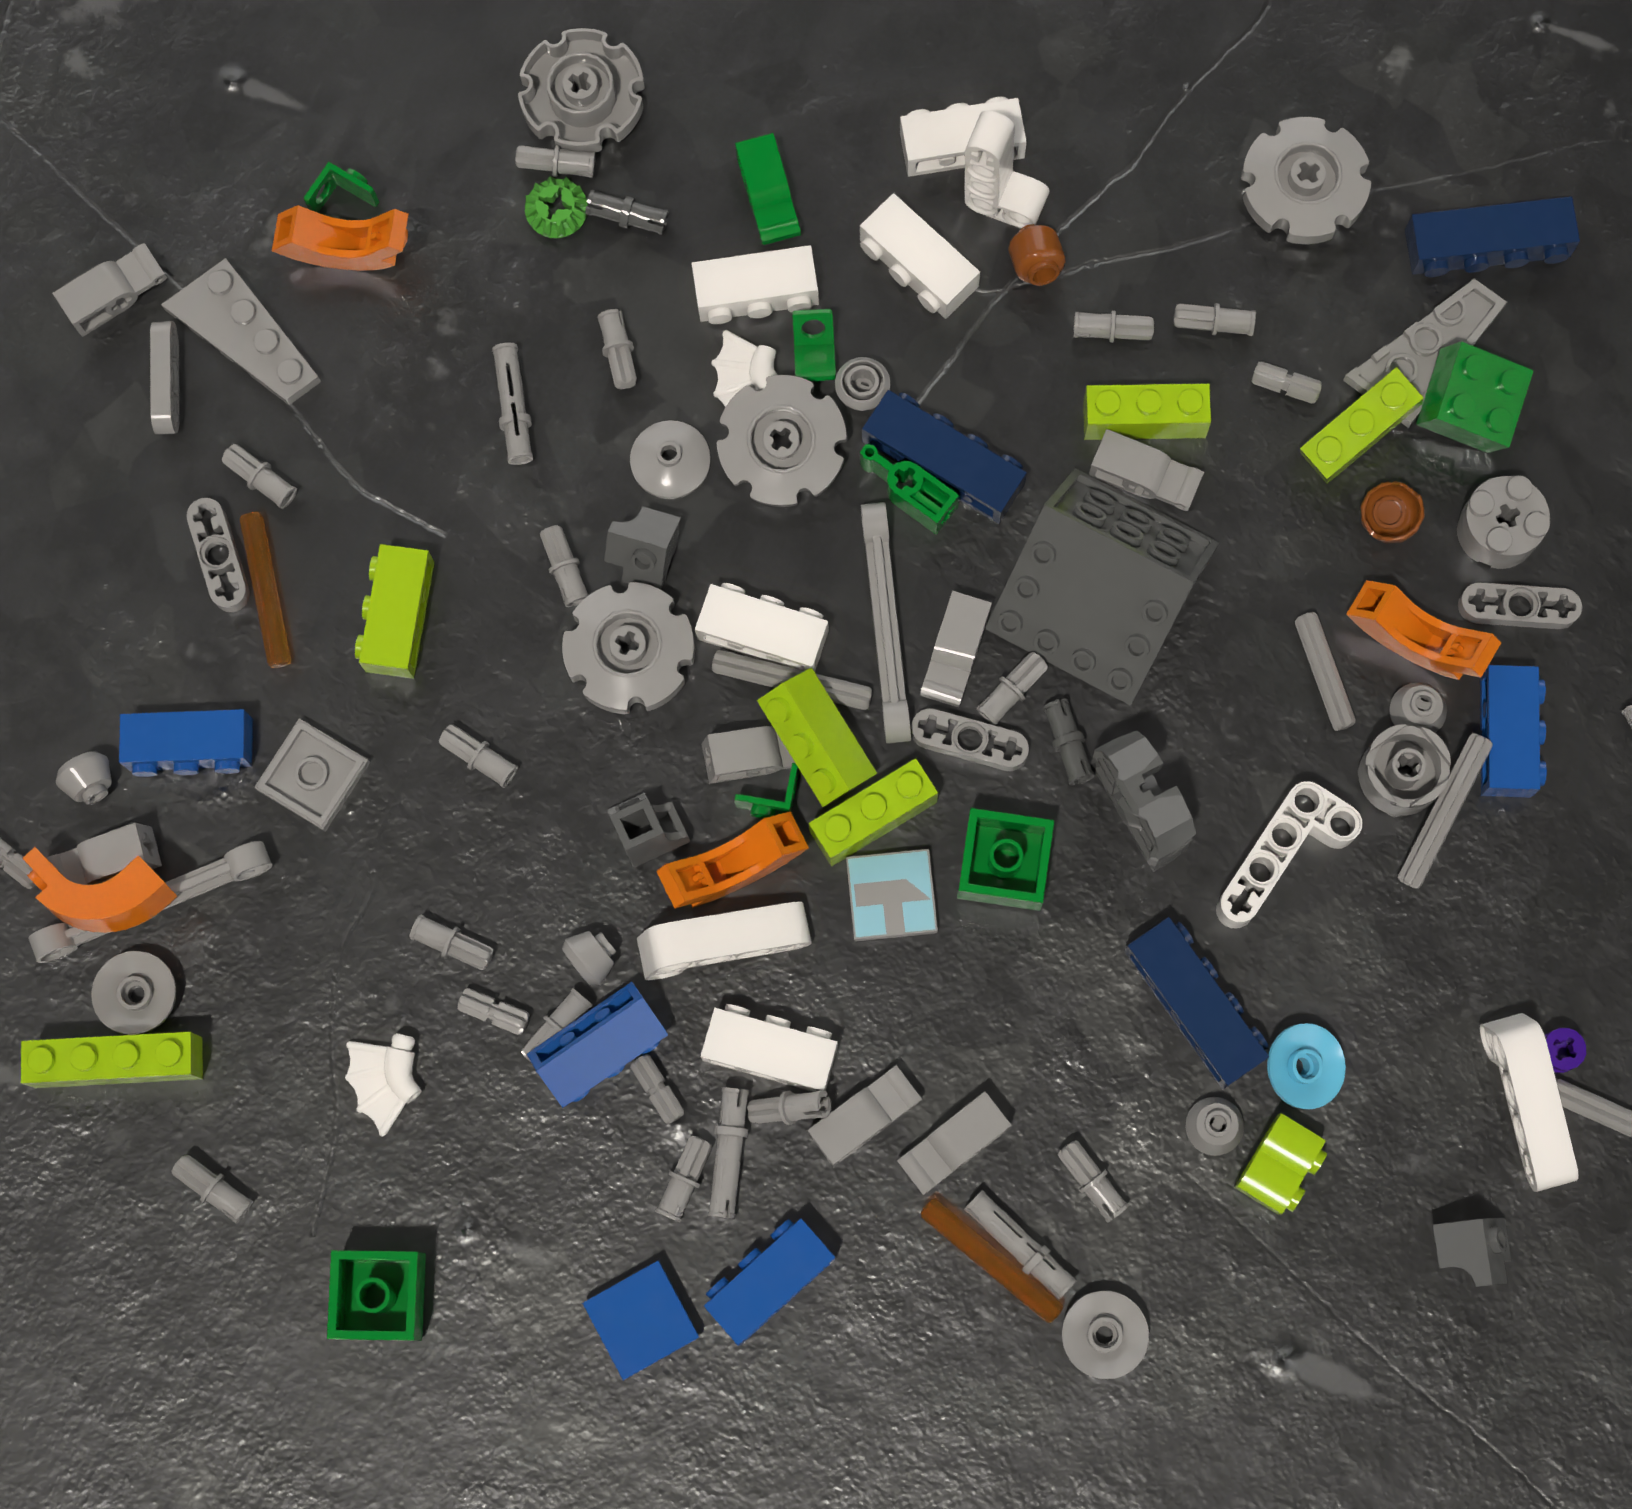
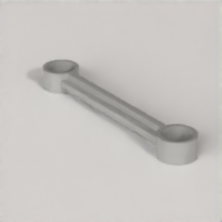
M885 502L861 504L886 744L911 741V730L903 672Z
M254 841L238 846L227 852L224 858L165 882L177 897L163 910L231 881L247 880L269 870L272 867V863L264 842ZM58 923L34 932L28 939L36 961L38 963H46L65 957L78 948L77 946L107 933L84 931L66 923Z

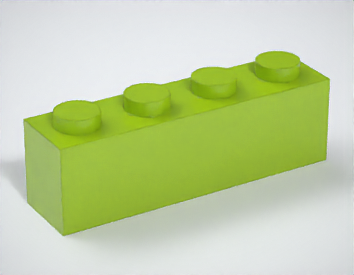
M192 1032L21 1041V1084L33 1088L203 1079V1037Z

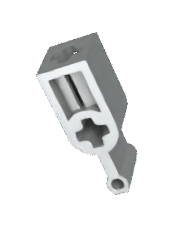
M143 243L116 262L106 261L95 266L52 294L72 325L83 337L130 308L136 302L138 295L154 285L161 284L167 279V276L146 244Z
M1108 429L1105 431L1089 472L1090 476L1143 498H1157L1184 511L1189 510L1204 474L1203 471L1171 460L1167 454L1156 448Z
M952 591L920 696L960 707L991 612L992 602Z
M772 726L709 734L701 744L709 784L767 775L781 769L791 768L792 763H795Z
M132 823L79 843L77 848L47 857L66 879L82 885L99 884L113 878L138 855L151 869L162 866L152 827L139 823Z
M896 1065L807 1131L834 1168L882 1132L893 1121L922 1101V1098Z
M983 1092L938 1127L926 1139L898 1159L897 1162L922 1195H925L1009 1130L1012 1125L989 1095Z

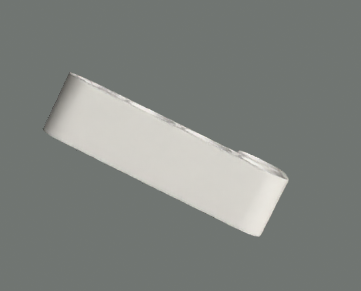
M982 111L965 149V204L977 213L1018 228L1036 224L1050 192L1049 188L1039 180L1013 171L1014 123L998 112Z
M1301 782L1296 784L1286 796L1219 898L1216 905V914L1219 921L1229 928L1246 926L1256 915L1308 834L1331 848L1342 849L1348 846L1360 834L1362 829L1360 813L1354 807L1316 783ZM1298 795L1310 797L1314 803V811L1310 813L1300 811L1295 805V797ZM1331 819H1344L1349 824L1350 834L1347 836L1336 834L1331 828ZM1276 829L1286 830L1292 837V845L1289 847L1278 846L1272 838V831ZM1254 863L1264 864L1270 872V879L1265 882L1255 880L1250 874V865ZM1245 889L1251 894L1242 906L1243 911L1234 915L1230 912L1232 908L1231 902L1234 903Z
M790 902L663 923L646 929L637 937L645 980L672 977L691 967L791 951L812 944L803 902Z
M1523 1013L1481 1024L1480 1036L1488 1058L1499 1067L1524 1171L1532 1190L1539 1192L1577 1181L1578 1168L1547 1042L1537 1021Z

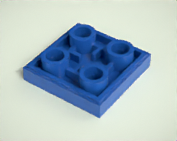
M656 1261L582 1303L622 1380H626L700 1338L660 1261Z

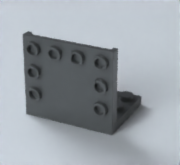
M1074 468L1044 504L985 629L1028 652H1035L1045 661L1131 706L1190 591L1214 555L1219 542Z

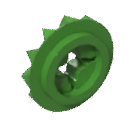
M549 176L546 181L540 184L535 183L533 190L529 195H526L524 212L529 225L538 234L548 238H563L575 233L583 225L587 217L585 210L588 203L580 185L577 186L567 177L555 179ZM559 195H561L562 205L565 209H558L550 218L549 206L544 203H554L556 198H559Z

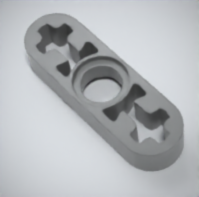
M174 321L152 322L150 327V414L152 428L156 435L178 433L179 339Z
M200 498L189 506L187 522L208 592L212 601L221 610L237 612L248 603L250 591L225 511L217 501L211 498ZM209 510L212 515H216L211 518V523L217 535L210 536L208 529L199 521L203 519V511ZM217 545L226 546L229 550L227 560L220 565L210 564L207 558L210 549ZM227 574L228 580L235 589L239 588V590L233 592V600L228 601L224 596H220V594L225 592L226 588L219 575Z
M1474 583L1468 586L1460 596L1458 610L1466 621L1475 624L1565 629L1570 627L1581 615L1582 602L1574 591L1566 588ZM1476 594L1481 595L1482 602L1495 603L1498 595H1502L1499 604L1500 614H1496L1498 609L1496 605H1487L1481 612H1477L1476 606L1469 604L1468 601H1471ZM1513 596L1525 597L1531 605L1530 613L1526 616H1517L1512 613L1509 608L1510 598ZM1559 600L1563 601L1564 607L1571 609L1564 618L1559 617V612L1554 609H1545L1541 617L1537 616L1541 606L1552 607Z
M931 708L921 710L912 720V738L922 748L1004 771L1017 770L1027 760L1029 745L1026 738L1019 732ZM929 719H933L936 721L937 729L948 732L949 723L956 725L952 731L951 745L943 744L946 740V735L940 733H933L931 739L925 738L924 730L918 728L920 724L926 725ZM966 729L977 731L982 738L981 745L972 751L963 749L957 739L962 731ZM988 734L996 736L993 744L1006 747L1008 741L1015 742V748L1021 752V755H1013L1011 761L1003 759V751L994 748L991 749V756L983 755L988 746Z

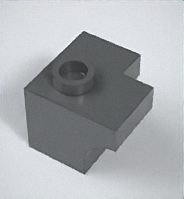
M642 506L638 516L633 520L627 522L612 521L607 532L604 561L623 567L622 582L628 584L630 582L644 583L662 590L671 559L677 548L681 517Z
M642 793L607 810L633 868L690 842L672 801L661 805H652L646 794Z
M1485 1218L1433 1225L1439 1268L1458 1267L1464 1269L1472 1276L1476 1287L1508 1284L1504 1262L1512 1261L1505 1218Z

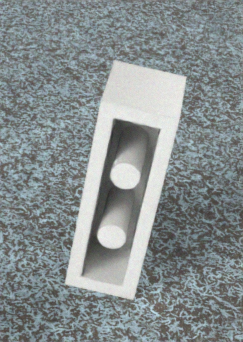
M995 97L982 104L969 106L966 103H957L950 105L945 110L930 112L926 109H919L910 112L907 116H901L900 136L908 177L965 168V149L982 111L998 112L1014 123L1013 160L1025 158L1026 136L1019 99Z
M894 193L860 225V246L863 251L875 261L878 259L882 260L890 268L889 273L894 280L903 287L909 285L917 292L920 303L931 313L937 311L946 319L979 287L980 271Z
M811 245L692 262L700 322L708 321L711 324H723L731 321L732 317L748 315L750 318H763L769 316L773 311L787 309L789 312L809 310L812 306L819 305Z
M722 583L721 587L710 584L695 627L697 640L799 670L806 671L812 667L815 672L829 632L828 621L823 619V615L815 610L802 607L799 611L783 607L784 602L777 598L762 595L760 599L745 595V590L739 586Z
M726 1004L725 1010L714 1007L700 1056L702 1061L812 1092L826 1091L838 1048V1042L830 1040L831 1032L810 1026L807 1027L806 1033L790 1029V1021L767 1015L766 1020L761 1021L749 1017L750 1010L732 1004Z

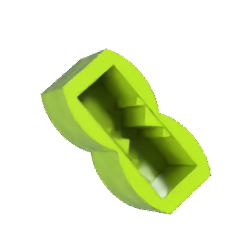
M1278 1114L1234 1188L1277 1215H1282L1285 1209L1293 1212L1305 1193V1189L1300 1187L1307 1172L1315 1175L1327 1156V1153L1321 1150L1326 1140L1284 1114Z

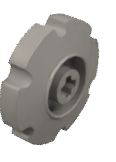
M588 28L565 30L561 33L562 40L559 43L550 44L547 40H544L532 50L525 60L520 71L522 85L528 88L518 93L520 106L526 123L539 139H543L546 136H554L555 145H560V149L599 152L602 150L601 144L603 140L613 138L620 142L633 130L639 121L644 106L642 97L636 95V93L645 89L643 73L637 58L629 47L624 43L610 46L606 32Z
M1296 117L1279 122L1275 136L1261 133L1247 153L1241 172V180L1248 182L1251 186L1245 189L1243 195L1244 204L1254 221L1266 232L1271 233L1277 228L1284 230L1287 235V242L1315 244L1331 240L1336 231L1335 225H1343L1346 228H1350L1363 211L1371 189V181L1361 176V174L1366 172L1369 165L1368 157L1352 134L1344 128H1340L1337 132L1328 131L1325 128L1324 119Z
M773 375L766 377L767 384L762 391H755L750 385H746L729 401L720 418L721 425L729 429V434L725 439L717 441V451L721 465L734 486L737 487L742 483L752 485L750 493L752 500L774 507H791L798 505L797 498L802 491H809L814 497H818L835 481L844 464V458L835 453V448L839 443L847 441V432L842 414L829 395L823 399H816L812 396L814 389L812 382L791 375ZM786 432L790 433L788 439L791 447L787 449L781 446L778 450H775L776 443L773 436L776 433L780 436L785 435Z
M630 582L628 589L624 593H616L613 591L612 586L608 585L588 595L575 608L572 614L579 625L573 631L564 632L562 653L571 681L577 682L582 680L587 683L583 689V694L589 702L603 710L617 714H629L630 707L635 703H642L647 711H651L670 701L683 688L685 680L683 675L679 673V670L685 665L691 666L694 664L695 640L687 615L675 616L671 614L675 604L670 595L654 586L638 582ZM631 641L635 642L637 651L629 650L627 655H624L621 646L628 647Z

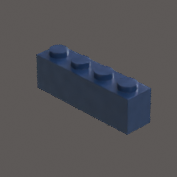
M1572 196L1412 214L1405 228L1412 275L1425 274L1426 277H1438L1448 273L1450 270L1464 269L1468 273L1483 271L1489 266L1503 264L1506 268H1518L1528 264L1530 261L1544 260L1548 264L1559 263L1571 257L1580 243Z
M887 390L862 428V442L875 446L878 452L897 463L911 461L956 492L961 502L1000 524L1025 485L1027 472L1022 470L1023 466L1011 456L1002 455L1000 457L988 450L987 443L973 434L965 436L953 429V423L946 417L937 413L930 415L919 408V403L905 393L897 395Z
M1168 917L1127 945L1124 952L1219 1086L1224 1090L1268 1059L1269 1056L1265 1050L1269 1046L1255 1026L1249 1029L1240 1014L1244 1011L1235 996L1229 991L1224 994L1215 982L1219 976L1213 965L1206 957L1199 959L1190 947L1194 941L1187 929L1180 922L1174 924L1170 917Z

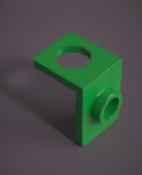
M331 162L327 163L304 196L308 209L319 213L337 185L374 207H377L379 204L374 189L368 185V181L364 176L351 168L344 171ZM325 184L321 195L316 199L319 190Z
M831 309L793 311L795 376L808 381L836 379L833 311ZM809 320H818L825 325V328L821 333L811 335L802 330V325Z
M792 763L785 802L735 794L734 801L736 807L751 810L750 815L760 819L790 811L792 813L799 777L798 766L796 763Z

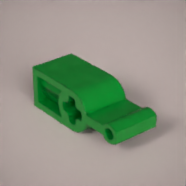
M774 133L735 143L737 161L762 245L800 236V226L792 203L789 185Z
M866 444L860 451V465L863 470L869 473L873 472L887 482L889 500L937 535L958 508L959 495L911 461H901L893 465L879 455L876 447L870 444ZM908 480L912 481V488L907 485L903 489L898 488V481L903 484Z

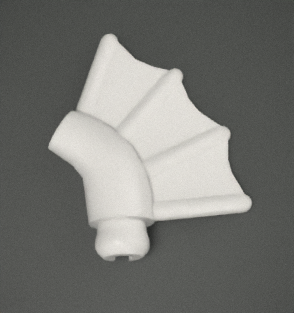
M728 330L722 333L723 347L716 359L712 360V366L716 368L718 374V382L713 395L725 407L734 395L746 385H750L755 391H762L767 384L766 377L778 375L774 370L775 349L765 345L757 347Z
M394 1034L391 1047L349 1041L346 1044L350 1056V1066L345 1079L356 1091L358 1098L356 1110L374 1120L380 1136H385L406 1103L412 1102L422 1092L412 1075L415 1055L412 1052V1048L415 1044V1039L404 1034Z

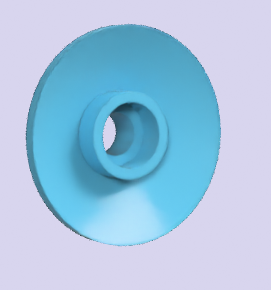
M1304 1023L1288 1027L1274 1040L1268 1054L1267 1070L1270 1083L1276 1094L1287 1104L1299 1109H1316L1332 1101L1342 1087L1346 1070L1343 1050L1337 1039L1321 1026ZM1298 1059L1303 1064V1070L1300 1074L1296 1068Z

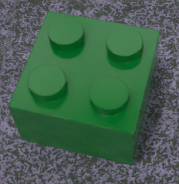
M1462 341L1441 348L1416 425L1486 453L1509 448L1534 370Z
M970 808L957 899L1040 911L1044 899L1054 820Z
M331 1250L327 1339L422 1341L426 1254L405 1251Z

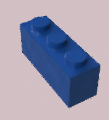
M1488 665L1483 676L1480 678V735L1493 743V747L1481 768V796L1531 798L1540 790V786L1545 785L1547 767L1545 761H1540V745L1545 743L1546 723L1539 718V704H1543L1545 701L1546 686L1545 681L1539 679V667Z
M244 709L120 714L119 763L129 771H132L134 776L151 777L158 775V770L172 769L174 774L195 775L199 773V768H215L217 773L233 774L240 772V767H252L253 718Z
M630 982L527 1053V1056L536 1072L561 1107L564 1108L571 1102L583 1099L592 1087L605 1078H611L619 1074L627 1063L640 1054H645L655 1049L659 1045L660 1040L668 1036V1033L633 982Z
M801 1218L795 1224L790 1219L786 1220L770 1235L775 1241L763 1253L758 1248H755L738 1264L743 1270L731 1282L726 1277H723L706 1293L710 1301L704 1307L738 1346H741L836 1260V1257Z

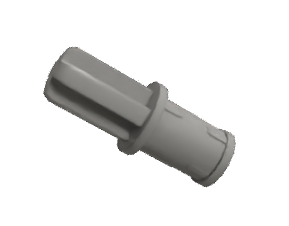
M521 145L516 150L515 164L518 168L552 171L553 177H557L558 174H570L593 178L595 152L560 149V145H556L555 149Z
M1215 303L1214 307L1189 304L1176 305L1174 326L1177 328L1211 331V335H1216L1217 332H1227L1252 336L1254 333L1256 310L1220 308L1219 303Z
M618 309L603 311L597 317L604 339L603 356L609 359L615 387L617 389L632 388L635 386L637 379L631 356L634 346L633 342L628 340L623 312Z
M1111 310V314L1075 312L1073 338H1104L1114 343V338L1151 340L1154 335V319L1149 316L1116 315L1114 310Z
M238 444L231 445L223 453L222 462L224 465L247 481V487L250 490L257 489L276 503L279 508L284 509L296 496L297 488L291 486L273 472L271 464L260 462Z
M554 525L545 528L540 532V537L552 566L548 569L549 573L555 576L565 607L579 605L589 595L578 569L580 561L578 558H573L562 527Z
M1030 652L1006 678L1003 676L999 678L1001 683L976 707V710L990 724L996 726L998 721L1018 700L1022 702L1025 700L1024 693L1047 670L1048 666L1045 660L1035 652Z
M454 724L446 727L439 739L440 745L468 763L467 768L471 771L477 769L497 782L502 788H505L514 778L518 766L489 748L490 744L487 741L479 742Z
M422 914L414 922L409 935L411 940H416L442 952V957L445 959L451 956L480 970H484L489 965L494 950L490 946L461 934L460 928L455 927L452 930L426 918Z
M572 988L570 994L549 1017L547 1015L543 1017L546 1021L522 1048L521 1053L530 1061L527 1053L584 1015L593 1004Z
M824 1090L802 1094L785 1091L782 1092L780 1097L751 1100L747 1105V1117L752 1123L760 1124L783 1121L786 1125H793L797 1120L828 1117L831 1111L830 1098L826 1097L828 1093Z
M696 1136L689 1137L674 1172L669 1171L668 1173L672 1177L655 1212L679 1223L681 1222V1217L694 1188L700 1187L697 1181L712 1149V1145L709 1142Z
M1072 1141L1060 1150L1058 1156L1080 1184L1079 1192L1087 1194L1107 1223L1129 1207L1127 1202L1123 1200L1107 1179L1106 1175L1108 1172L1105 1169L1101 1171L1078 1141Z
M190 1155L182 1156L172 1169L173 1176L201 1196L200 1201L202 1203L209 1202L236 1224L252 1206L253 1201L225 1182L223 1174L220 1173L216 1176Z

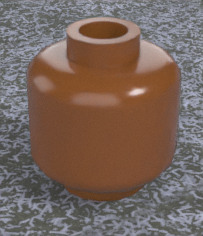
M1026 225L1015 234L1009 243L1008 251L1019 279L1036 286L1049 284L1056 280L1065 266L1066 258L1057 232L1049 226Z

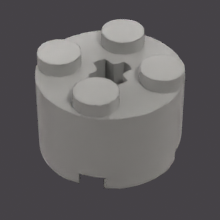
M1500 476L1487 480L1473 492L1461 511L1457 525V536L1460 545L1465 553L1476 562L1480 561L1496 569L1514 567L1531 555L1549 530L1550 513L1548 504L1542 493L1524 476ZM1497 518H1500L1501 521H1506V522H1502V523L1499 524V522L1497 521Z
M1407 724L1395 725L1380 733L1362 756L1357 770L1360 786L1370 803L1388 815L1399 817L1416 814L1427 808L1446 788L1450 775L1451 759L1449 750L1443 740L1430 729L1409 726ZM1409 766L1411 769L1409 775H1402L1398 771L1399 767Z

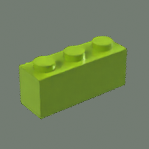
M1396 367L1300 448V453L1324 482L1328 484L1419 408L1424 398Z
M1210 384L1087 385L1083 400L1084 440H1102L1106 429L1131 439L1206 438L1211 424Z
M380 544L378 557L373 556L371 558L369 579L373 581L371 596L366 595L364 597L362 605V619L366 620L364 635L359 634L357 636L355 644V658L359 659V664L365 672L414 679L434 568V560L428 550Z
M812 667L781 683L757 700L822 807L877 774Z
M915 758L809 823V830L832 867L936 804L938 792Z

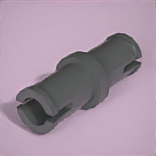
M596 190L590 191L587 203L590 204L586 206V215L619 222V227L626 229L630 225L663 235L667 224L665 219H668L669 210L637 203L635 198L630 196L622 199L596 192Z
M1059 699L1046 704L1043 710L1046 713L1055 739L1052 745L1054 751L1060 753L1069 778V784L1075 785L1077 782L1081 784L1091 780L1095 775L1083 747V743L1086 740L1083 732L1077 730L1068 699H1062L1061 704Z

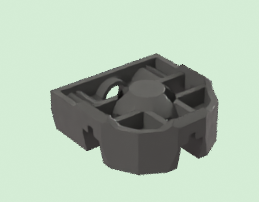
M1134 731L1115 738L1095 749L1090 765L1094 768L1118 814L1126 824L1147 863L1154 872L1171 863L1182 854L1192 842V838L1196 835L1193 818L1178 787L1175 786L1163 793L1160 790L1153 774L1159 772L1164 763L1147 738L1140 732Z

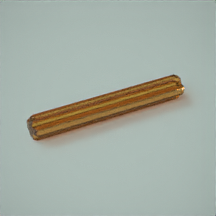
M259 512L246 513L240 517V524L267 663L271 668L285 667L291 663V657L264 520Z
M937 1199L930 1200L923 1208L920 1215L927 1223L1044 1321L1052 1323L1063 1310V1305Z

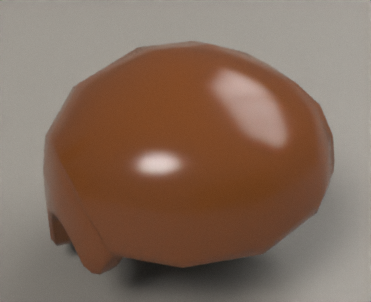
M1403 482L1380 483L1367 492L1360 507L1362 525L1373 538L1380 542L1402 543L1417 533L1424 520L1422 497Z

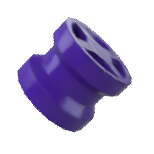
M1559 1028L1544 1035L1554 1073L1570 1071L1577 1068L1584 1061L1586 1044L1583 1037L1577 1031L1570 1028ZM1566 1046L1568 1047L1569 1054H1570L1571 1056H1569V1055L1567 1054Z

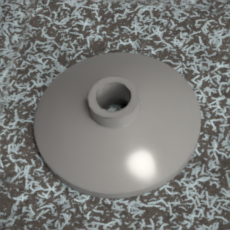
M674 420L661 421L646 428L636 438L630 454V466L637 483L649 494L664 499L680 498L694 492L706 479L711 463L709 446L703 435L693 426ZM668 449H672L677 453L676 457L670 461L662 458L663 452Z
M128 951L118 954L100 968L94 979L91 993L93 1008L101 1022L115 1032L125 1035H138L150 1032L167 1019L174 1007L176 1000L174 976L161 959L150 953ZM136 988H143L144 998L139 1002H133L131 998L132 992Z
M1097 1291L1087 1294L1071 1306L1064 1318L1062 1343L1065 1353L1072 1364L1088 1376L1098 1379L1122 1377L1139 1365L1147 1351L1149 1329L1145 1316L1131 1299L1120 1293ZM1102 1326L1109 1328L1112 1332V1339L1106 1344L1100 1343L1096 1338V1332Z

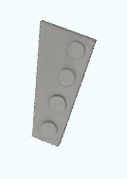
M226 258L161 304L166 312L179 319L192 332L213 345L222 355L243 368L251 377L288 405L321 382L314 370Z
M1474 278L1434 308L1433 312L1421 321L1415 322L1402 335L1387 346H1383L1358 368L1355 367L1347 373L1343 381L1364 395L1397 367L1425 398L1440 349L1461 341L1474 346L1505 307L1507 301ZM1422 405L1401 423L1409 428L1420 414Z

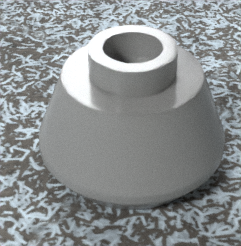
M867 357L854 358L846 362L839 369L835 379L836 393L839 399L851 409L859 411L871 410L877 407L887 390H890V377L885 367L878 361Z
M1410 683L1401 687L1394 694L1390 703V717L1394 725L1407 724L1420 728L1424 727L1436 733L1443 726L1447 715L1446 703L1441 693L1425 683Z
M96 751L86 752L70 759L59 768L56 777L58 788L74 801L85 802L87 805L94 804L105 798L108 794L107 789L112 783L109 759L107 756Z
M590 931L564 940L562 950L582 978L589 985H601L615 964L610 956L616 953L605 936L600 932L594 937Z
M1209 1097L1200 1100L1190 1109L1185 1123L1186 1134L1191 1144L1200 1152L1213 1156L1223 1155L1232 1151L1241 1141L1244 1132V1121L1240 1111L1233 1103L1220 1097ZM1211 1118H1214V1121L1210 1125ZM1224 1124V1125H1225V1129L1221 1132L1220 1129H1221L1222 1125Z

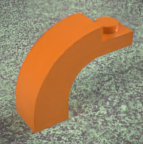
M297 205L278 214L272 252L297 261L327 268L355 271L389 268L395 266L397 254L403 252V248L407 243L408 230L406 227L408 214L392 209L367 220H344L329 217Z
M1366 580L1346 614L1364 632L1386 648L1418 666L1456 680H1460L1463 674L1481 678L1501 645V642L1492 633L1457 627L1431 616L1416 606L1396 585Z
M790 811L764 818L731 841L700 855L667 863L656 872L675 909L689 904L694 908L726 896L763 878L802 854L809 847Z
M36 847L22 858L33 869L27 876L42 891L35 898L58 919L84 931L107 933L135 927L157 915L177 897L139 855L116 876L94 885H82L69 881Z

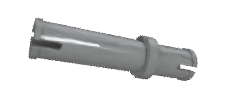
M500 343L492 348L502 417L499 418V427L505 434L508 463L521 465L533 460L528 430L532 425L531 416L526 413L523 383L517 353L518 346L515 343ZM507 372L510 373L513 396H510ZM512 411H515L518 436L515 435Z
M722 1087L719 1125H714V1134L718 1136L708 1216L735 1219L743 1138L748 1136V1129L744 1128L749 1090Z
M983 1190L964 1209L1024 1266L1021 1269L1027 1275L1031 1273L1057 1300L1077 1281L1048 1254L1051 1250L1046 1245L1041 1247L1006 1212L995 1204Z

